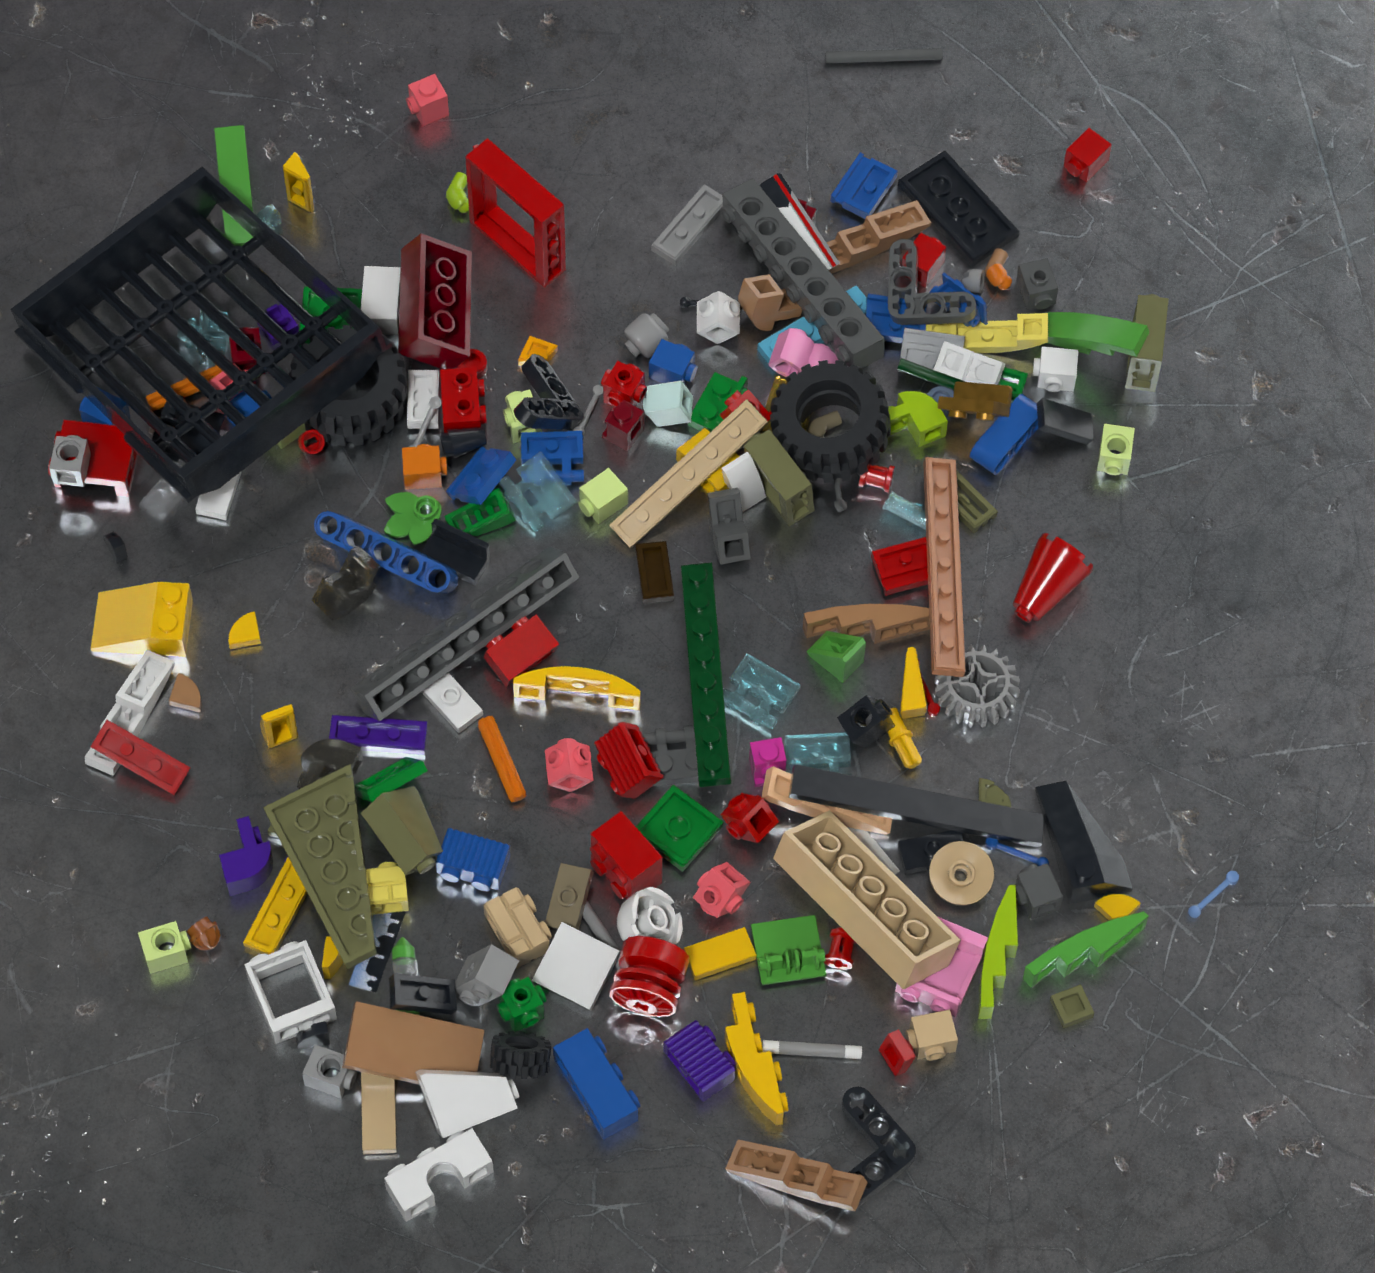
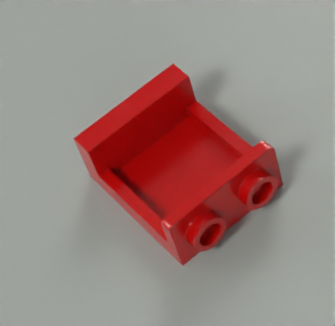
M63 420L62 429L56 432L55 439L56 436L76 435L88 441L91 456L85 483L114 486L117 496L129 497L138 454L125 442L124 434L115 425ZM69 457L65 460L71 461L74 460L76 457ZM54 484L55 487L62 488V484Z

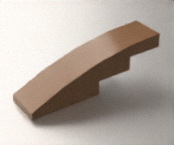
M917 200L866 216L863 224L839 231L834 240L826 242L839 261L838 265L829 270L830 273L849 268L890 249L897 240L909 239L930 227L931 221Z
M903 604L837 606L804 613L803 630L806 638L824 634L826 631H837V633L852 636L870 633L873 643L876 644L930 629L929 608Z
M737 1140L725 1168L727 1172L797 1197L855 1212L867 1185V1180L862 1175L834 1170L829 1163L800 1158L795 1151L743 1140Z

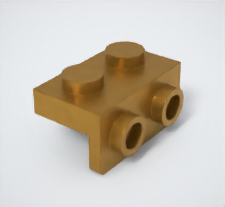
M957 381L955 382L953 397L939 396L938 409L949 411L948 416L966 419L967 413L976 414V419L994 421L995 416L1009 417L1012 387Z

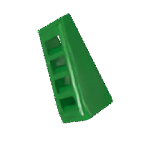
M500 488L493 490L481 505L468 503L444 516L447 524L459 530L461 528L458 520L463 519L467 528L461 531L474 537L516 521L509 502ZM499 506L500 511L495 512L494 507ZM487 510L489 517L484 519L482 512ZM475 515L478 522L473 524L469 516Z

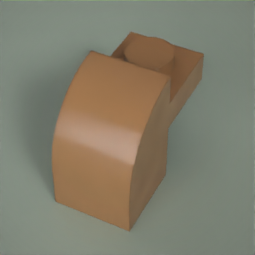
M770 274L745 278L743 280L738 301L758 329L770 331L775 321L801 316V307L797 302L792 303L785 289H780Z

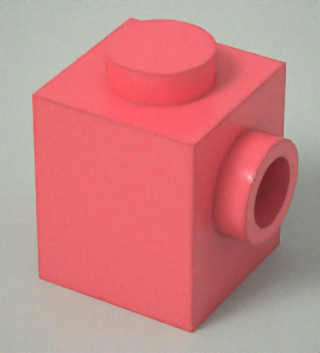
M435 74L408 85L409 97L406 98V102L410 112L417 116L422 127L449 116L448 95Z

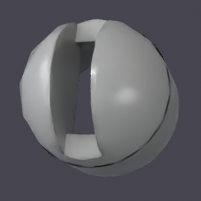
M969 269L964 272L961 283L971 293L981 294L984 288V270Z

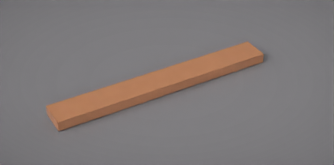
M925 457L923 468L932 675L963 677L966 671L956 460Z

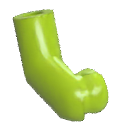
M457 172L446 191V199L454 210L458 209L460 213H467L469 211V203L464 192L467 185V175Z

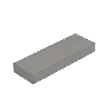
M704 184L653 242L651 251L676 266L722 213V195Z

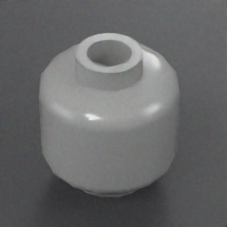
M642 313L625 328L624 334L628 341L624 345L635 357L641 354L646 358H651L660 340H669L667 333L670 330L656 314Z

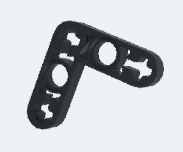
M532 354L521 368L540 398H523L514 409L515 417L528 428L573 430L584 418L582 410L548 361L540 355Z
M858 1086L852 1087L844 1093L842 1110L845 1116L876 1150L848 1172L862 1175L867 1180L866 1187L868 1190H864L858 1204L859 1207L912 1165L915 1159L916 1147L909 1136L872 1094L865 1088ZM851 1098L857 1101L861 1098L864 1100L863 1109L868 1114L864 1122L861 1121L864 1118V1112L858 1106L853 1109L850 1107ZM876 1120H880L887 1124L888 1131L884 1135L877 1136L870 1131L869 1125ZM894 1134L896 1135L893 1141L895 1146L900 1150L907 1149L905 1159L901 1155L897 1158L894 1157L895 1148L888 1142ZM871 1165H877L884 1170L885 1175L882 1179L874 1181L867 1177L866 1169Z

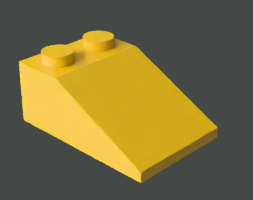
M153 582L99 592L91 651L144 654L146 650H149L161 656L186 657L193 604L189 583Z

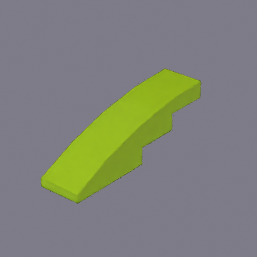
M1016 885L1008 886L995 914L987 941L979 985L978 1019H992L994 1009L993 988H1004L1006 979L1005 958L1016 957L1018 948Z

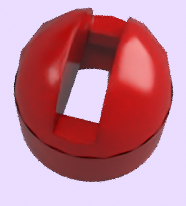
M314 429L302 432L298 439L299 448L306 454L319 453L325 444L324 436ZM313 437L316 438L317 442L307 446L304 445V441Z

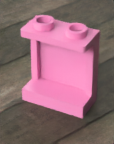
M938 917L961 940L949 966L904 990L896 983L895 992L900 993V996L907 1001L913 1003L919 1001L929 1005L934 1012L950 1009L951 1015L956 1017L983 958L988 937Z

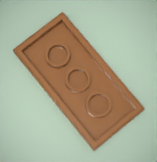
M356 1001L353 1006L342 1068L419 1084L415 1072L421 1069L477 1072L484 1030Z

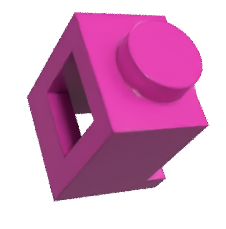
M782 737L750 742L749 761L755 787L764 785L766 770L771 767H776L786 772L787 760Z

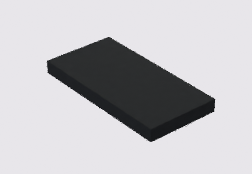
M946 151L941 152L898 180V186L912 202L916 200L919 202L931 223L972 267L993 254L995 249H1001L1019 237L1020 231Z

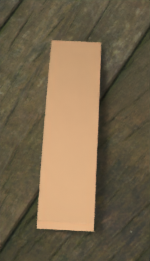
M776 767L766 770L761 796L765 801L810 817L819 816L830 810L846 827L884 835L890 833L892 818L789 798L792 774Z

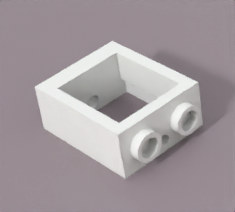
M306 940L287 943L279 951L269 955L259 954L253 957L249 963L244 964L247 978L275 1044L296 1037L297 1033L301 1030L304 1033L310 1031L311 1025L314 1023L325 1021L328 1024L337 1020L335 1006ZM304 962L320 1001L275 1018L259 980Z

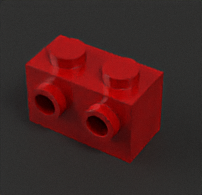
M477 367L440 369L444 433L447 432L446 429L479 428L481 424H487L486 406L479 405V397H485L484 379L477 378Z
M537 614L530 619L526 616L522 617L511 626L513 631L504 638L500 634L486 645L488 650H486L483 658L506 688L513 683L514 677L530 671L557 651L558 641Z

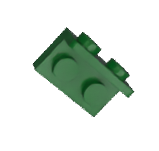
M714 372L692 411L691 422H688V426L699 431L704 428L710 432L723 421L719 414L727 408L724 402L737 390L741 394L747 391L748 378L741 376L737 382Z

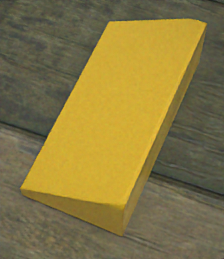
M294 152L283 165L287 200L312 213L314 211L310 176L299 155Z

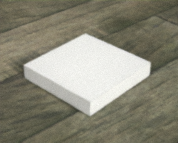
M561 922L532 981L591 1011L620 956V951Z

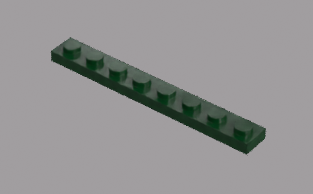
M712 562L681 565L699 787L731 784L713 566Z

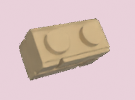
M515 887L483 905L484 915L505 952L519 960L516 968L546 954L549 948V939L552 938V935L544 921H537L533 914L537 910L528 894L523 896L519 888Z

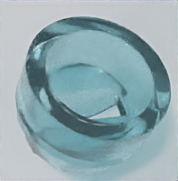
M273 204L266 206L256 215L272 230L276 229L274 223L277 225L281 224L282 217Z

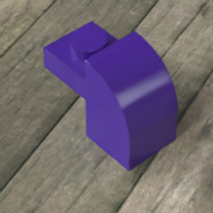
M249 816L236 819L243 848L219 855L230 896L251 891L262 885L269 877L273 867L270 841L263 843L259 827H252Z

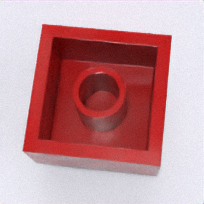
M622 811L591 832L590 863L598 875H605L611 881V888L620 899L625 898L627 900L637 891L648 887L656 888L662 884L663 857Z

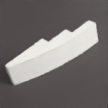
M146 650L116 694V703L100 725V730L105 721L109 720L138 737L175 666V661ZM92 748L85 755V764L112 776L115 775L120 767V764Z

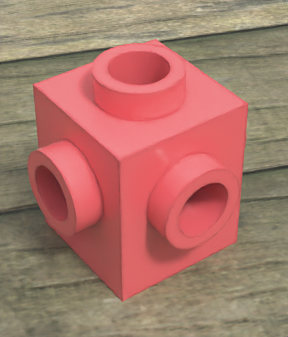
M564 738L545 750L548 785L573 792L594 781L590 746L576 742L572 738Z
M728 862L711 868V870L701 876L697 882L699 888L693 899L700 904L704 912L716 918L728 913L733 914L742 905L744 899L741 897L751 882Z

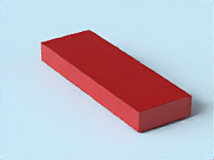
M109 720L105 721L90 746L92 749L174 796L191 769L184 763Z

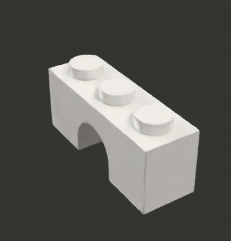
M473 1128L466 1132L460 1131L452 1134L446 1140L447 1143L436 1149L430 1147L422 1151L417 1156V1160L408 1165H397L388 1172V1176L384 1178L386 1190L406 1222L435 1206L434 1194L429 1187V1183L434 1176L440 1173L453 1174L459 1179L465 1189L494 1172L493 1161Z

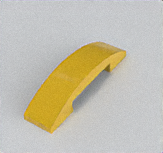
M571 666L548 667L523 673L513 679L514 697L545 700L547 689L608 695V707L640 710L641 691L619 677L594 669Z

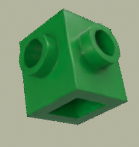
M529 976L522 980L517 978L509 981L503 995L499 996L500 1003L496 1004L503 1021H509L514 1032H517L523 1028H529L544 1019V1003L547 1000L540 985L534 986Z

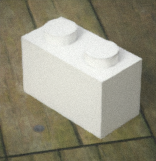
M364 266L361 311L380 327L383 335H398L401 267Z

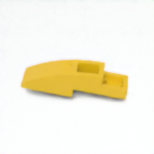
M745 992L732 994L731 1008L735 1025L725 1027L724 1039L728 1053L735 1061V1072L743 1088L761 1112L775 1125H782L784 1113L789 1110L786 1093H780L777 1082L782 1081L779 1061L773 1062L771 1051L762 1052L760 1034L753 1033L751 1023L756 1022L753 1002L747 1003Z

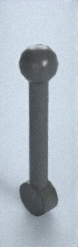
M837 478L834 479L837 500L834 502V506L838 512H842L847 509V504L842 498L840 480Z

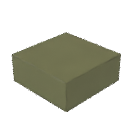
M1081 984L1050 997V1002L1063 1029L1094 1017V1010Z

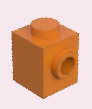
M420 444L416 447L402 448L405 490L441 488V476L447 475L446 457H440L439 445Z

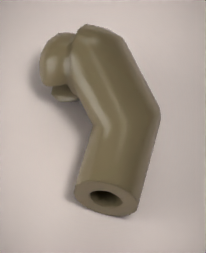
M836 410L814 419L810 423L807 432L814 436L825 438L824 434L827 430L842 424L838 411Z

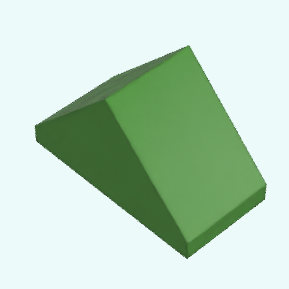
M826 631L806 652L813 660L844 683L864 662L866 641L863 637Z

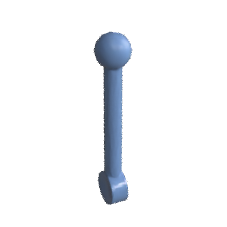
M1229 871L1226 874L1225 880L1198 905H1193L1188 909L1189 916L1192 918L1199 917L1201 910L1228 885H1235L1238 882L1239 874L1236 871Z

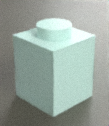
M682 381L648 385L647 396L643 400L644 413L646 416H649L657 427L691 422L693 395Z

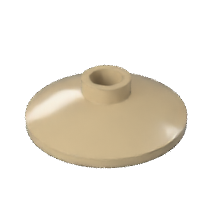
M957 841L943 846L936 852L930 863L929 878L934 891L943 900L954 905H970L984 898L991 889L994 880V867L990 857L982 848L970 842ZM955 872H964L966 879L958 881L954 876Z

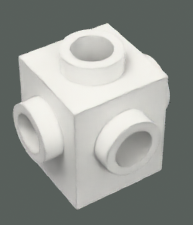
M720 291L697 301V334L716 344H720L740 334L739 302Z

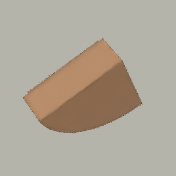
M178 673L169 698V705L200 713L202 702L198 687L189 677Z

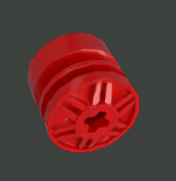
M647 936L628 937L622 945L618 959V965L621 969L617 970L614 974V983L611 984L610 998L621 1007L638 1014L653 1017L673 1015L677 1010V999L681 995L679 984L685 980L690 956L677 945L662 939Z

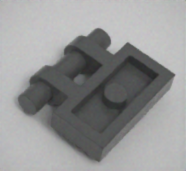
M693 725L683 726V729L665 731V728L655 729V732L642 734L647 746L656 745L657 752H651L653 754L652 757L658 764V768L661 770L660 773L664 775L652 787L699 782ZM685 742V749L667 750L668 743Z

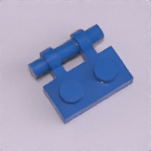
M521 432L522 465H534V471H522V484L534 483L535 486H544V483L562 482L563 486L572 485V482H584V470H571V464H583V432ZM562 464V470L543 471V465Z

